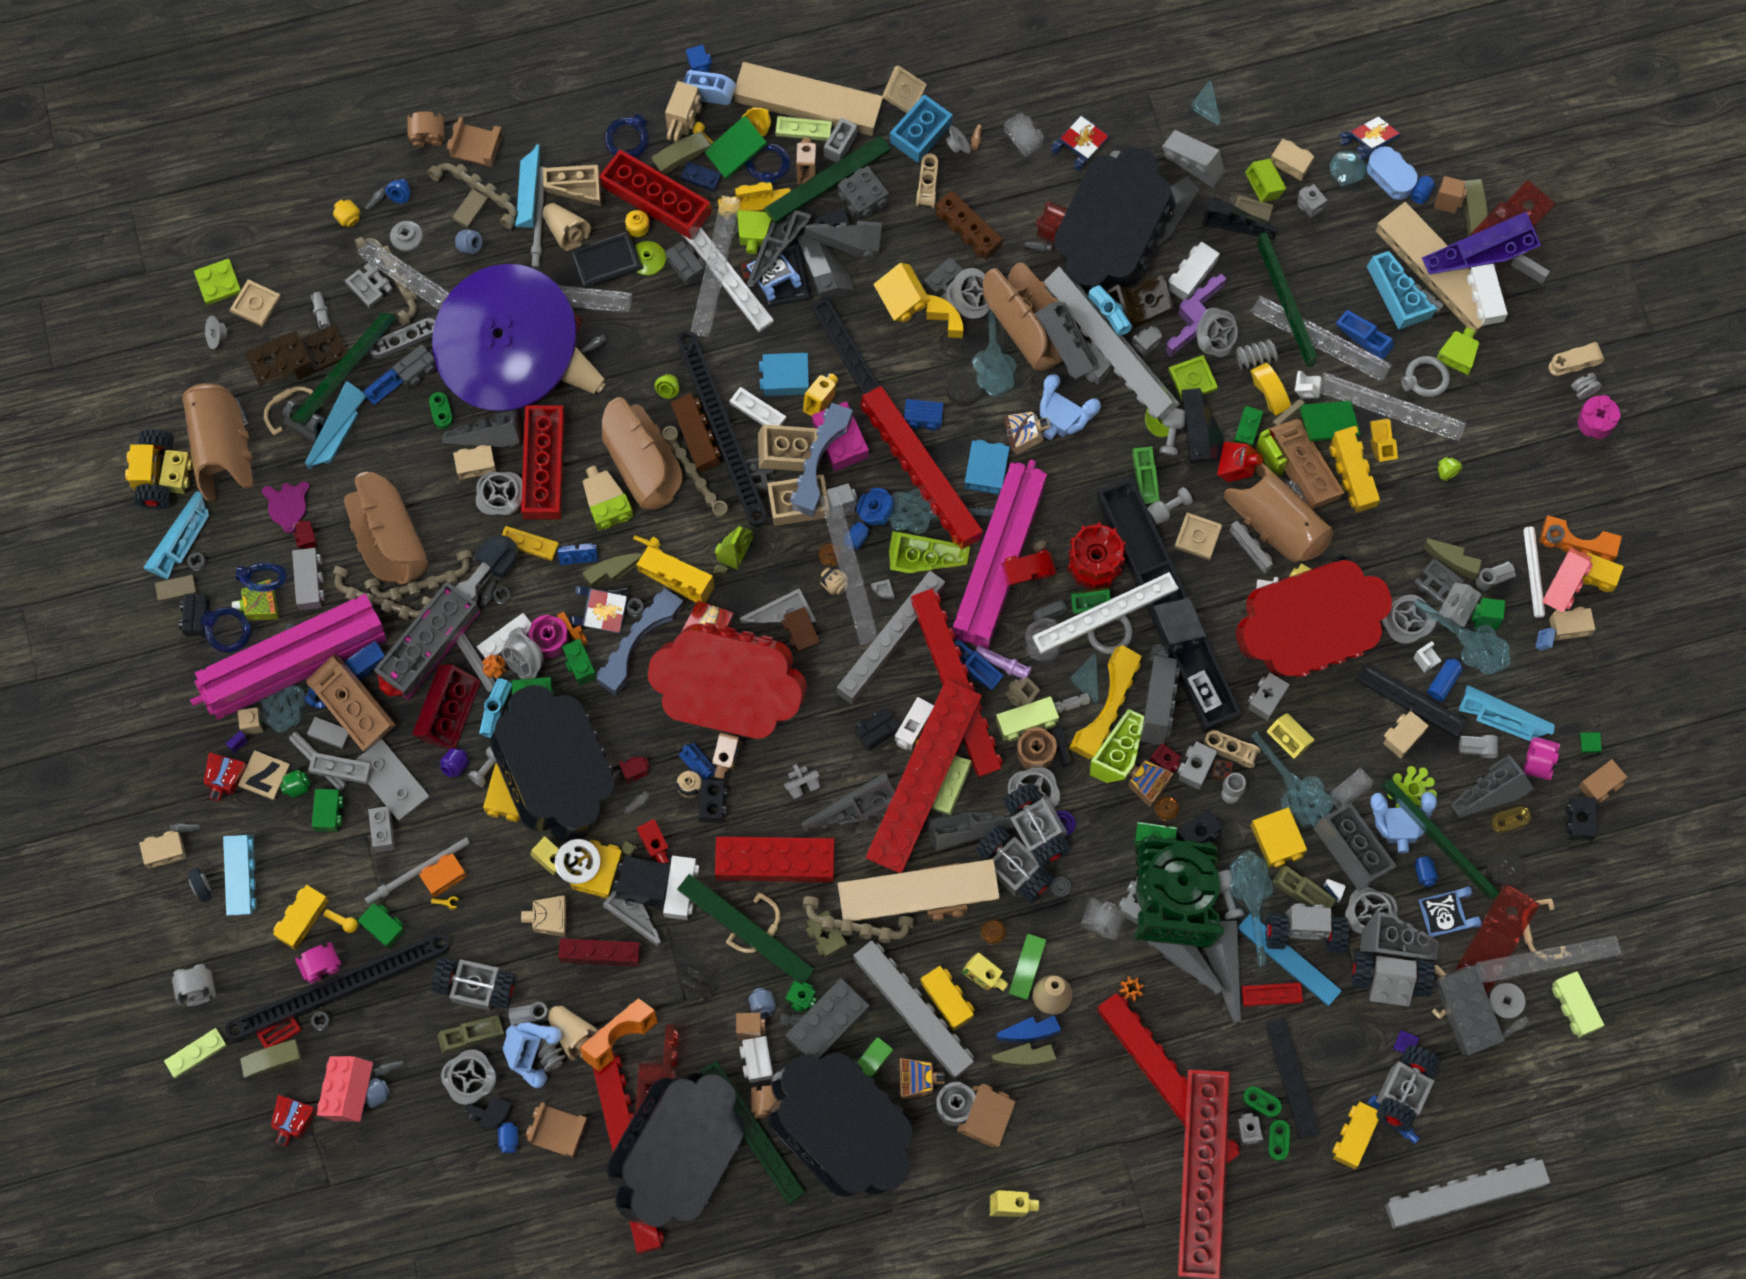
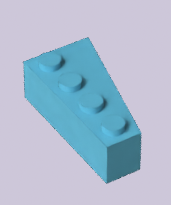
M1388 251L1373 256L1367 268L1398 330L1431 319L1437 308L1434 304L1431 305L1426 299L1427 296L1424 292H1420L1414 285V280L1404 273L1403 267Z
M254 835L223 836L226 914H254V910L257 908L256 898H254V890L256 889L254 878Z

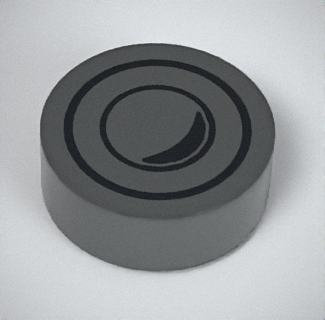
M1064 877L1054 879L1051 885L1052 893L1059 898L1066 897L1071 890L1069 880Z

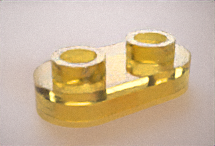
M1516 807L1495 814L1491 824L1495 831L1504 833L1526 826L1531 819V814L1525 807ZM1516 816H1522L1523 820H1517ZM1498 821H1503L1504 826H1500Z

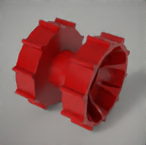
M1098 522L1097 525L1082 526L1081 531L1077 533L1075 538H1071L1070 545H1072V549H1069L1068 553L1070 557L1067 572H1071L1073 578L1077 581V586L1080 584L1091 589L1106 586L1110 588L1111 583L1115 581L1117 576H1121L1122 569L1120 567L1125 561L1123 552L1126 542H1122L1116 532V528L1111 529ZM1098 554L1101 558L1095 560L1092 558V555Z

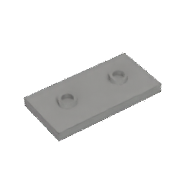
M382 739L355 760L371 764L367 784L382 802L388 806L399 822L430 798Z

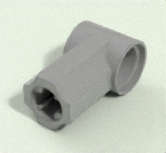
M1509 562L1491 569L1485 568L1477 577L1476 586L1483 591L1489 590L1492 586L1515 578V569ZM1483 577H1487L1490 582L1484 581Z
M1484 735L1481 737L1461 736L1459 752L1460 754L1481 755L1483 758H1497L1498 737L1495 735Z
M542 1002L509 1009L511 1025L525 1022L543 1023L548 1020L549 1009ZM538 1008H544L542 1016H535Z

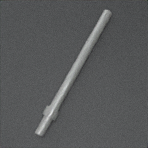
M539 167L534 240L533 246H531L533 269H539V260L542 255L541 232L545 190L543 185V168L545 167Z
M467 837L389 884H383L378 887L377 891L364 899L369 905L381 897L384 898L390 895L389 892L421 874L425 867L438 863L442 856L454 854L470 844Z

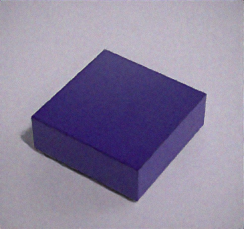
M239 731L226 745L233 753H236L248 742V739Z
M1401 1030L1393 1050L1404 1054L1407 1047L1417 1046L1419 1038Z

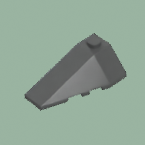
M519 409L495 413V418L489 420L482 418L473 426L466 424L446 431L442 442L445 444L514 447L520 443L523 436Z
M1510 754L1493 764L1489 768L1490 772L1484 778L1480 777L1476 780L1477 785L1474 788L1466 790L1451 804L1459 818L1518 800L1534 790L1527 776Z

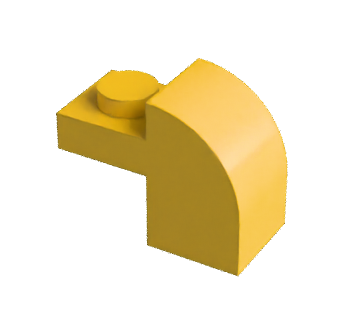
M1390 419L1370 421L1372 435L1370 441L1376 460L1382 462L1398 459L1396 440L1392 438Z

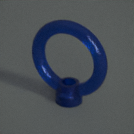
M635 114L633 118L623 117L612 122L605 133L607 149L615 156L619 150L613 145V132L619 126L631 125L640 132L641 141L634 150L627 151L626 153L632 157L641 154L648 143V132L645 128L647 121L641 115Z
M768 143L757 154L766 150L777 152L782 158L781 168L773 174L771 172H758L753 165L756 155L746 162V167L750 175L760 180V183H771L773 187L774 181L781 178L787 172L790 159L784 148L777 144Z
M264 562L253 564L247 568L245 566H238L235 577L237 581H241L249 590L267 592L281 587L287 579V574L281 566ZM260 570H271L279 574V578L269 584H255L249 581L252 573Z
M222 607L213 612L207 610L200 621L205 626L207 641L214 649L220 652H235L241 649L248 641L250 635L249 621L236 608ZM222 615H233L241 622V638L232 645H223L213 636L212 628L218 617Z

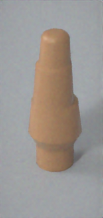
M977 125L971 138V149L977 150L981 143V125Z

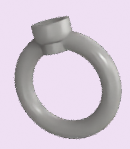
M1421 356L1414 359L1406 369V376L1401 378V384L1405 391L1413 390L1415 393L1425 397H1435L1442 394L1450 382V374L1445 364L1439 359L1430 356ZM1421 364L1436 366L1442 374V383L1439 387L1431 390L1417 385V379L1413 375L1415 368Z
M1126 615L1116 619L1121 621L1125 627V637L1121 643L1112 647L1102 645L1096 639L1095 630L1087 633L1091 645L1096 650L1105 654H1112L1114 649L1121 645L1127 647L1132 640L1133 628Z

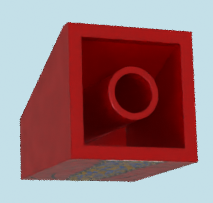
M697 601L683 630L692 624L705 625V623L716 624V627L724 629V627L731 628L733 613L708 603Z

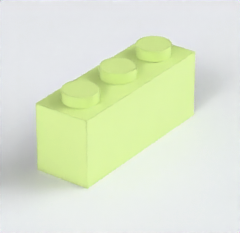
M1051 697L996 715V722L1003 741L1017 740L1029 728H1053L1059 720Z
M1577 971L1556 980L1552 984L1553 994L1556 998H1559L1562 1004V1012L1565 1016H1568L1571 1022V1030L1574 1034H1577L1578 1038L1595 1032L1604 1026Z

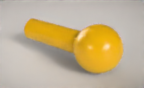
M329 909L325 910L324 916L342 925L345 932L353 933L357 930L358 922L352 917L344 918Z

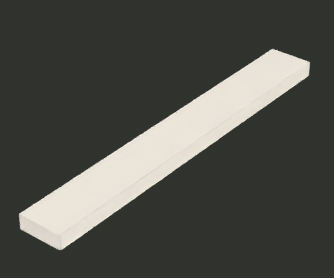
M701 227L691 240L684 236L758 332L774 323L772 317Z
M1169 572L1032 636V639L1040 654H1044L1178 591V587Z

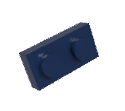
M687 162L681 175V180L715 192L722 175L716 171Z

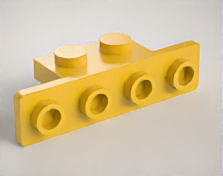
M766 182L753 186L742 185L739 188H735L736 197L718 200L720 216L737 215V210L764 211L766 206L790 192V188L773 190L772 184Z

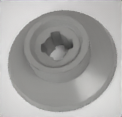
M950 126V136L946 138L949 147L955 153L961 150L965 153H970L971 147L965 136L955 126Z
M402 221L396 224L390 232L392 245L401 251L415 249L423 238L422 229L412 221Z
M209 316L205 325V337L208 346L211 349H215L220 342L225 341L227 331L224 323H219L216 317Z
M1502 983L1492 990L1490 1004L1497 1015L1503 1018H1514L1524 1010L1525 996L1516 985ZM1504 998L1510 1000L1509 1005L1503 1003Z

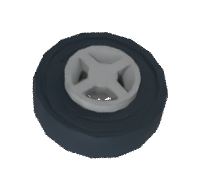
M198 867L189 870L188 875L190 879L188 881L195 896H198L201 902L210 900L211 888L204 873H201Z

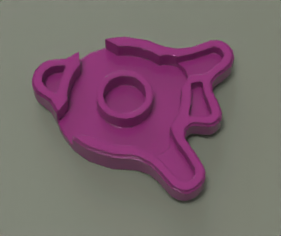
M305 481L297 486L284 483L280 492H277L270 486H265L262 489V494L269 501L268 511L271 519L279 524L286 533H293L296 529L295 524L306 515L307 505L305 497L310 490V486Z

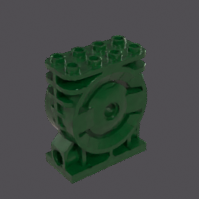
M1147 836L1146 839L1140 842L1135 849V853L1138 855L1136 865L1139 866L1136 870L1138 878L1135 891L1141 908L1137 914L1138 929L1135 931V940L1211 948L1224 934V928L1220 926L1219 914L1212 908L1220 890L1218 869L1215 868L1218 864V858L1215 857L1218 852L1217 846L1210 842L1202 844L1195 843L1193 840L1177 841L1175 838L1161 839L1156 836ZM1169 860H1176L1169 863L1164 869L1153 868V866L1161 868V866L1165 862ZM1202 894L1203 898L1199 902L1191 904Z

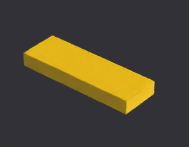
M505 526L502 533L503 536L511 538L516 543L518 551L552 562L559 547V542Z

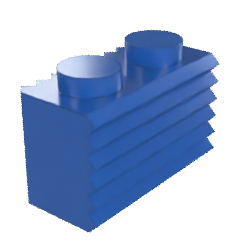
M906 399L904 419L911 429H918V427H923L930 431L941 429L943 402Z

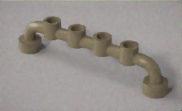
M443 163L437 167L431 166L427 171L428 175L435 181H439L442 178V171H450L457 179H462L469 187L479 190L488 199L494 200L499 207L506 208L509 211V215L504 214L500 219V223L505 228L511 230L516 224L514 219L516 218L517 211L510 203L511 198L506 193H502L500 196L496 194V188L490 183L486 186L481 184L482 179L474 173L472 176L466 174L467 169L462 164L456 167L450 163Z
M359 237L354 239L360 253L368 250L367 246L369 245L376 248L380 259L384 262L388 273L391 274L396 287L400 290L406 304L409 306L407 313L404 310L396 313L398 320L402 326L410 324L409 319L414 317L417 311L414 301L417 300V296L413 289L408 291L406 286L409 283L406 276H400L397 272L400 270L397 261L390 260L389 256L392 254L387 245L383 247L374 238L363 239Z
M667 426L663 430L664 440L672 446L676 459L684 465L686 475L692 477L696 490L702 492L705 497V503L708 507H712L713 514L719 518L724 517L728 512L727 504L724 501H717L716 495L709 491L706 480L699 476L695 464L691 463L687 458L686 450L681 448L676 441L678 438L677 429L673 426Z
M464 550L456 554L458 562L462 563V567L458 570L447 571L442 575L431 576L419 582H411L406 586L395 587L386 592L378 590L381 587L379 578L369 579L364 584L366 590L371 591L376 597L381 599L391 598L392 602L402 600V595L410 593V596H416L421 594L420 589L428 587V590L432 591L440 588L439 583L445 581L451 585L457 583V578L468 572L470 560L473 558L471 550Z
M335 566L332 573L335 575V587L338 591L346 594V599H357L359 596L366 594L372 608L376 604L381 606L380 610L388 614H391L392 610L399 612L398 617L409 620V617L417 618L432 600L431 598L423 597L421 601L423 608L416 611L410 607L399 605L390 600L381 599L370 593H364L343 585L342 579H347L349 571L342 567Z
M811 896L803 898L802 906L806 909L808 918L812 922L822 924L821 929L824 931H832L833 927L841 928L840 933L843 935H851L852 931L860 932L859 937L862 939H870L871 935L879 936L880 942L889 943L890 939L904 938L908 934L909 929L914 928V918L909 916L899 917L898 927L901 930L898 932L885 927L876 928L870 924H856L851 920H837L831 916H818L814 910L818 909L819 899Z

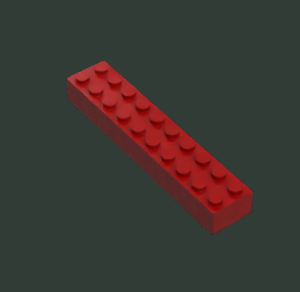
M947 679L945 680L865 857L867 860L895 873H903L982 695Z
M1188 1070L1178 1276L1222 1278L1230 1072Z

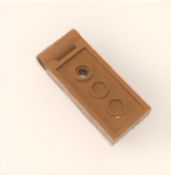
M1294 419L1268 428L1270 436H1272L1282 453V457L1279 460L1282 458L1287 459L1285 467L1287 475L1304 502L1312 510L1337 501L1345 493L1313 441L1309 442L1307 432L1300 419Z
M333 654L306 679L310 688L318 695L362 751L370 749L396 726L351 669L336 654Z

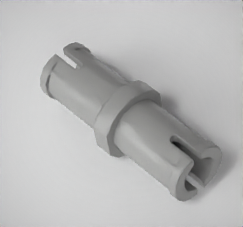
M321 292L313 293L311 295L314 306L313 313L317 317L319 329L322 330L331 326L327 314L328 308L324 304L323 294Z

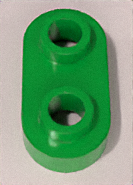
M436 392L429 398L433 421L436 427L446 429L453 422L449 402L444 393ZM437 399H441V402L436 403L435 401ZM440 416H446L443 420L439 419Z
M1249 1087L1243 1094V1101L1248 1107L1268 1118L1276 1117L1281 1111V1102L1258 1087ZM1255 1095L1256 1101H1251L1249 1096ZM1267 1105H1273L1274 1110L1269 1111Z
M1283 1120L1274 1121L1269 1128L1268 1155L1274 1161L1284 1160L1289 1153L1290 1127ZM1276 1128H1281L1283 1133L1277 1134ZM1280 1148L1281 1154H1276L1274 1149Z

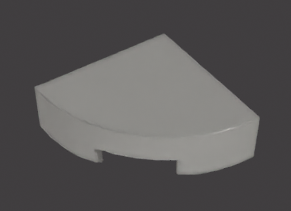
M889 579L871 584L872 590L879 597L894 599Z

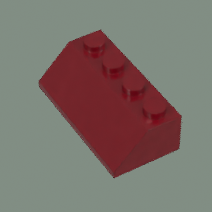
M439 665L412 735L428 744L447 750L456 748L481 680L454 665Z

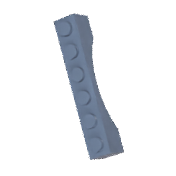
M831 403L829 409H825L823 415L825 421L823 425L818 427L816 433L818 439L816 442H812L810 448L812 454L810 459L806 458L803 466L805 472L799 476L797 481L798 490L797 492L793 491L790 499L792 510L814 517L820 502V491L816 480L818 463L829 445L846 434L853 417V410Z
M665 588L662 592H658L655 595L654 603L643 611L641 620L633 624L629 636L624 637L619 644L620 648L617 652H613L609 656L608 664L605 667H601L597 672L596 679L598 684L615 696L620 693L628 682L629 661L632 652L640 640L654 628L673 622L684 607L683 600Z

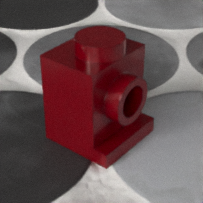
M310 520L297 522L295 524L296 532L293 533L298 550L318 548Z
M1164 743L1160 744L1153 753L1150 762L1175 773L1181 765L1179 762L1181 756ZM1168 756L1171 760L1166 761L1164 757Z
M635 756L628 759L627 763L619 762L627 784L649 775L648 769L650 765L646 757Z

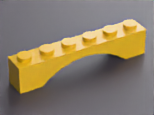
M1123 645L1114 649L1107 664L1110 687L1105 706L1091 724L1076 732L1069 749L1087 759H1092L1095 756L1103 740L1110 733L1109 727L1117 718V710L1125 700L1124 694L1133 683L1132 677L1141 665L1139 662L1142 657L1141 655Z

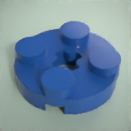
M873 488L870 490V493L867 495L863 494L857 503V513L868 525H883L887 523L888 518L892 514L895 501L886 490ZM878 503V507L875 510H873L872 507L876 506Z

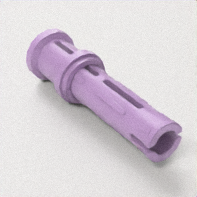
M981 645L976 649V652L987 662L1006 670V673L1010 676L1015 675L1022 679L1029 677L1032 671L1031 666L1022 665L1016 659H1007Z

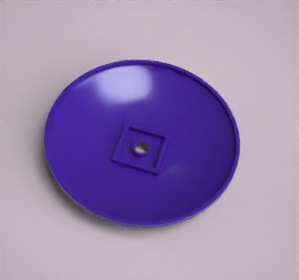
M501 264L484 268L461 281L447 296L438 312L432 337V349L436 367L449 389L459 398L475 407L489 411H512L524 408L546 396L565 375L572 361L576 346L575 316L564 292L543 273L533 268L516 264ZM502 329L503 335L500 338H495V332Z

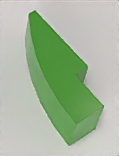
M1152 446L1132 449L1136 483L1144 503L1150 504L1160 501Z
M1027 934L1010 987V995L1028 1000L1046 939Z
M877 1037L857 1062L862 1067L861 1071L866 1076L873 1078L893 1053V1049Z

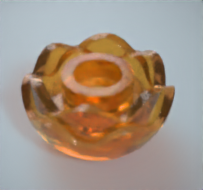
M826 543L819 549L818 557L822 564L834 566L842 558V551L838 545Z
M1164 796L1157 800L1154 811L1162 820L1174 819L1178 814L1179 805L1174 798Z
M988 920L982 925L981 937L989 944L999 943L1004 939L1005 927L998 920Z

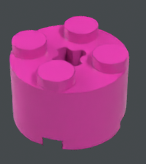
M1607 395L1590 398L1579 413V429L1588 437L1591 436L1595 439L1606 438L1612 433L1620 419L1619 408Z
M551 615L540 616L532 622L528 636L540 648L544 659L555 658L564 652L562 646L569 644V636L564 622L560 618Z
M1533 736L1527 751L1523 772L1530 776L1551 781L1553 775L1552 768L1557 763L1560 744Z
M327 943L328 947L326 948L319 945L302 953L301 959L295 958L305 982L308 981L314 984L321 981V976L325 974L331 976L340 972L339 967L341 963L332 943Z

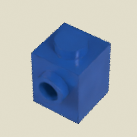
M703 45L686 49V57L691 70L710 72L712 60L710 54H706Z

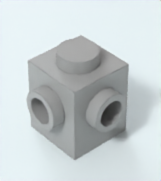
M1314 184L1300 190L1297 204L1310 218L1325 209L1327 199Z

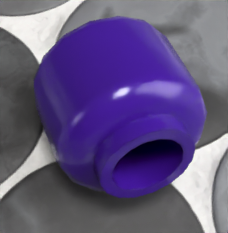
M449 749L440 760L441 771L448 777L460 776L469 765L467 753L462 749Z

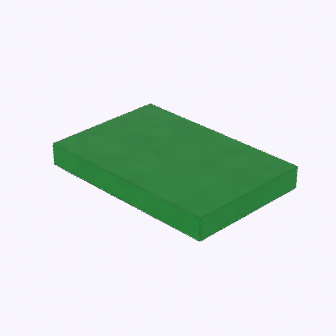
M744 116L711 144V147L705 153L724 178L728 179L768 143L748 117Z
M1351 401L1305 404L1299 407L1309 442L1332 440L1335 432L1357 426L1358 429L1356 438L1361 435Z

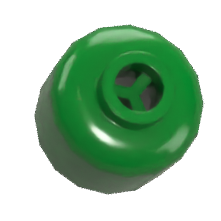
M295 770L284 775L282 778L283 784L280 785L284 795L288 794L291 798H297L309 791L311 782L306 772Z

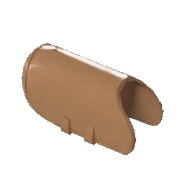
M1023 262L1014 265L1008 275V281L998 269L993 268L984 275L983 294L986 303L1035 371H1048L1062 363L1063 360L1035 315L1037 311L1049 304L1059 302L1056 297L1051 296L1046 289V285L1039 281Z
M202 383L188 388L182 395V402L195 478L202 496L209 502L216 500L213 474L223 470H228L243 488H252L253 477L250 464L252 454L248 451L247 444L249 435L248 431L245 430L236 399L226 388L217 384Z
M617 397L608 403L602 418L603 443L643 510L663 508L674 500V495L682 485V470L679 462L672 451V446L664 440L661 435L662 431L653 423L643 407L638 404L630 407L624 398Z
M1263 463L1255 465V470L1262 480L1252 488L1244 490L1229 488L1224 492L1225 500L1245 519L1244 523L1248 527L1252 526L1261 535L1259 538L1264 543L1268 542L1292 562L1307 561L1319 556L1331 542L1333 537L1331 526H1328Z
M367 471L358 474L354 480L357 491L347 494L344 498V504L351 522L350 528L355 534L358 551L361 552L371 573L381 581L407 584L418 579L428 568V561L399 492L387 479L374 472Z

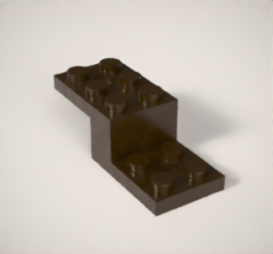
M1162 275L1129 290L1121 285L1106 290L1117 303L1122 305L1123 312L1132 325L1131 329L1174 310L1165 278ZM1154 295V302L1152 304H1148L1149 297ZM1081 332L1082 336L1084 337V339H1085L1086 341L1090 339L1089 336L1086 337V336Z
M331 325L300 339L297 331H293L244 354L261 387L295 372L299 381L339 363L347 353V350L335 325ZM323 345L330 346L327 352L320 351ZM267 359L274 360V363L271 366H266L264 364Z

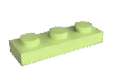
M778 116L776 136L827 141L831 135L832 121Z
M955 756L934 802L933 810L948 815L952 814L973 764L971 760Z
M215 1028L164 1060V1062L176 1079L227 1045Z

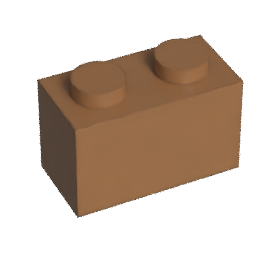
M1444 176L1434 208L1455 214L1457 208L1462 207L1463 200L1465 199L1467 189H1464L1466 182Z
M1612 759L1582 781L1578 787L1587 798H1596V802L1602 803L1610 797L1608 793L1612 790L1617 792L1625 785L1623 782L1627 776Z
M736 1013L738 1041L754 1039L766 1034L765 1019H761L760 1013Z

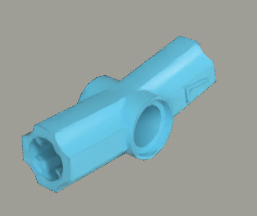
M1100 285L1093 287L1089 291L1088 297L1106 315L1117 335L1121 336L1131 331L1132 325L1123 312L1122 305L1117 303Z
M497 678L489 698L484 703L485 710L479 732L480 735L491 738L495 724L503 714L504 705L512 689V683L507 680ZM496 704L499 706L495 711L489 710L491 705Z

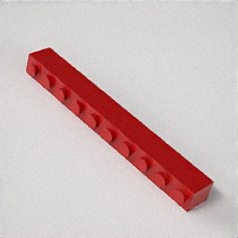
M882 386L862 395L861 410L864 414L867 413L872 426L878 429L881 439L889 445L892 455L898 458L902 469L910 475L911 482L919 488L922 498L928 501L933 514L937 515L941 520L942 527L951 534L953 543L962 550L979 541L982 536V529Z
M932 588L912 595L910 601L942 685H944L947 679L975 692L973 683L968 682L966 677L968 675L967 667L965 664H961L959 658L962 657L960 649L953 643L952 639H955L954 633L951 628L948 629L946 621H948L946 612L945 610L941 611L939 606L941 599L938 592L935 593ZM980 703L963 738L977 778L998 772L1001 769L1000 765H1003L1000 755L996 754L993 748L996 747L995 741L992 736L988 735L987 729H989L987 720L982 718L980 711H982Z
M1117 993L1097 1007V1012L1185 1126L1188 1080L1184 1075L1180 1076L1176 1071L1178 1069L1176 1064L1171 1059L1168 1060L1165 1057L1163 1047L1152 1040L1153 1035L1147 1027L1143 1028L1139 1023L1141 1021L1140 1017L1135 1011H1130L1127 1007L1129 1005L1127 1000ZM1229 1139L1227 1165L1240 1154L1238 1152L1240 1150L1235 1141H1230Z
M612 1051L614 1060L601 1071L596 1070L594 1067L593 1071L612 1151H614L634 1114H629L628 1110L631 1102L629 1094L624 1093L623 1087L627 1086L624 1074L620 1075L618 1069L622 1067L619 1055L615 1056L614 1051ZM629 1221L638 1255L662 1249L661 1243H664L662 1231H658L657 1227Z

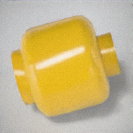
M340 200L334 205L333 216L341 226H348L350 228L359 222L360 210L351 200Z
M633 210L627 214L625 225L630 235L634 237L644 236L650 228L647 214L641 210Z

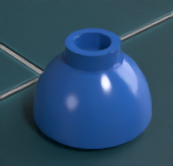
M405 179L394 180L385 189L387 196L396 203H406L410 198L411 191Z

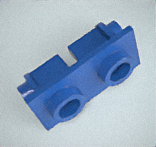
M390 369L366 388L363 393L373 405H376L401 385L403 381L398 377L395 370Z
M580 544L579 549H576L575 545L558 548L560 565L598 561L596 544Z
M694 743L691 745L686 744L682 748L683 751L678 754L691 771L700 776L701 780H708L715 774L716 769Z

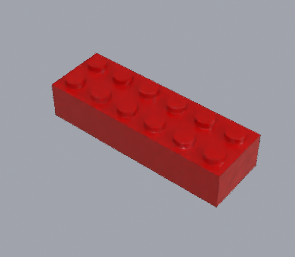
M622 150L617 152L599 176L602 188L639 210L644 211L690 240L712 213L710 201Z
M525 406L521 501L523 520H561L565 430L563 406Z
M716 837V881L834 882V838Z

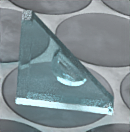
M1208 81L1190 108L1219 125L1221 120L1212 82Z
M1093 654L1073 674L1070 681L1082 692L1088 693L1090 699L1097 703L1096 655Z

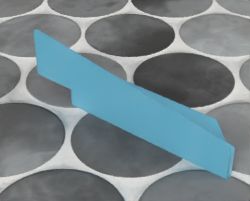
M539 144L520 161L516 227L534 228L540 164Z
M345 383L305 461L307 468L312 469L315 465L332 462L359 415L356 410L367 396L351 383Z
M201 492L193 494L145 564V570L168 579L174 563L182 562L209 516Z
M1467 685L1459 711L1477 715L1476 721L1531 741L1533 736L1540 737L1548 733L1550 735L1554 733V724Z

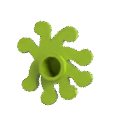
M1413 766L1408 767V774L1405 777L1404 783L1401 782L1402 775L1400 773L1393 776V781L1420 808H1422L1421 800L1418 797L1421 798L1424 793L1430 792L1437 797L1435 790L1426 791V787L1434 786L1435 780L1429 777L1426 781H1422L1423 778L1428 776L1426 768H1420L1419 775L1412 780L1417 770Z

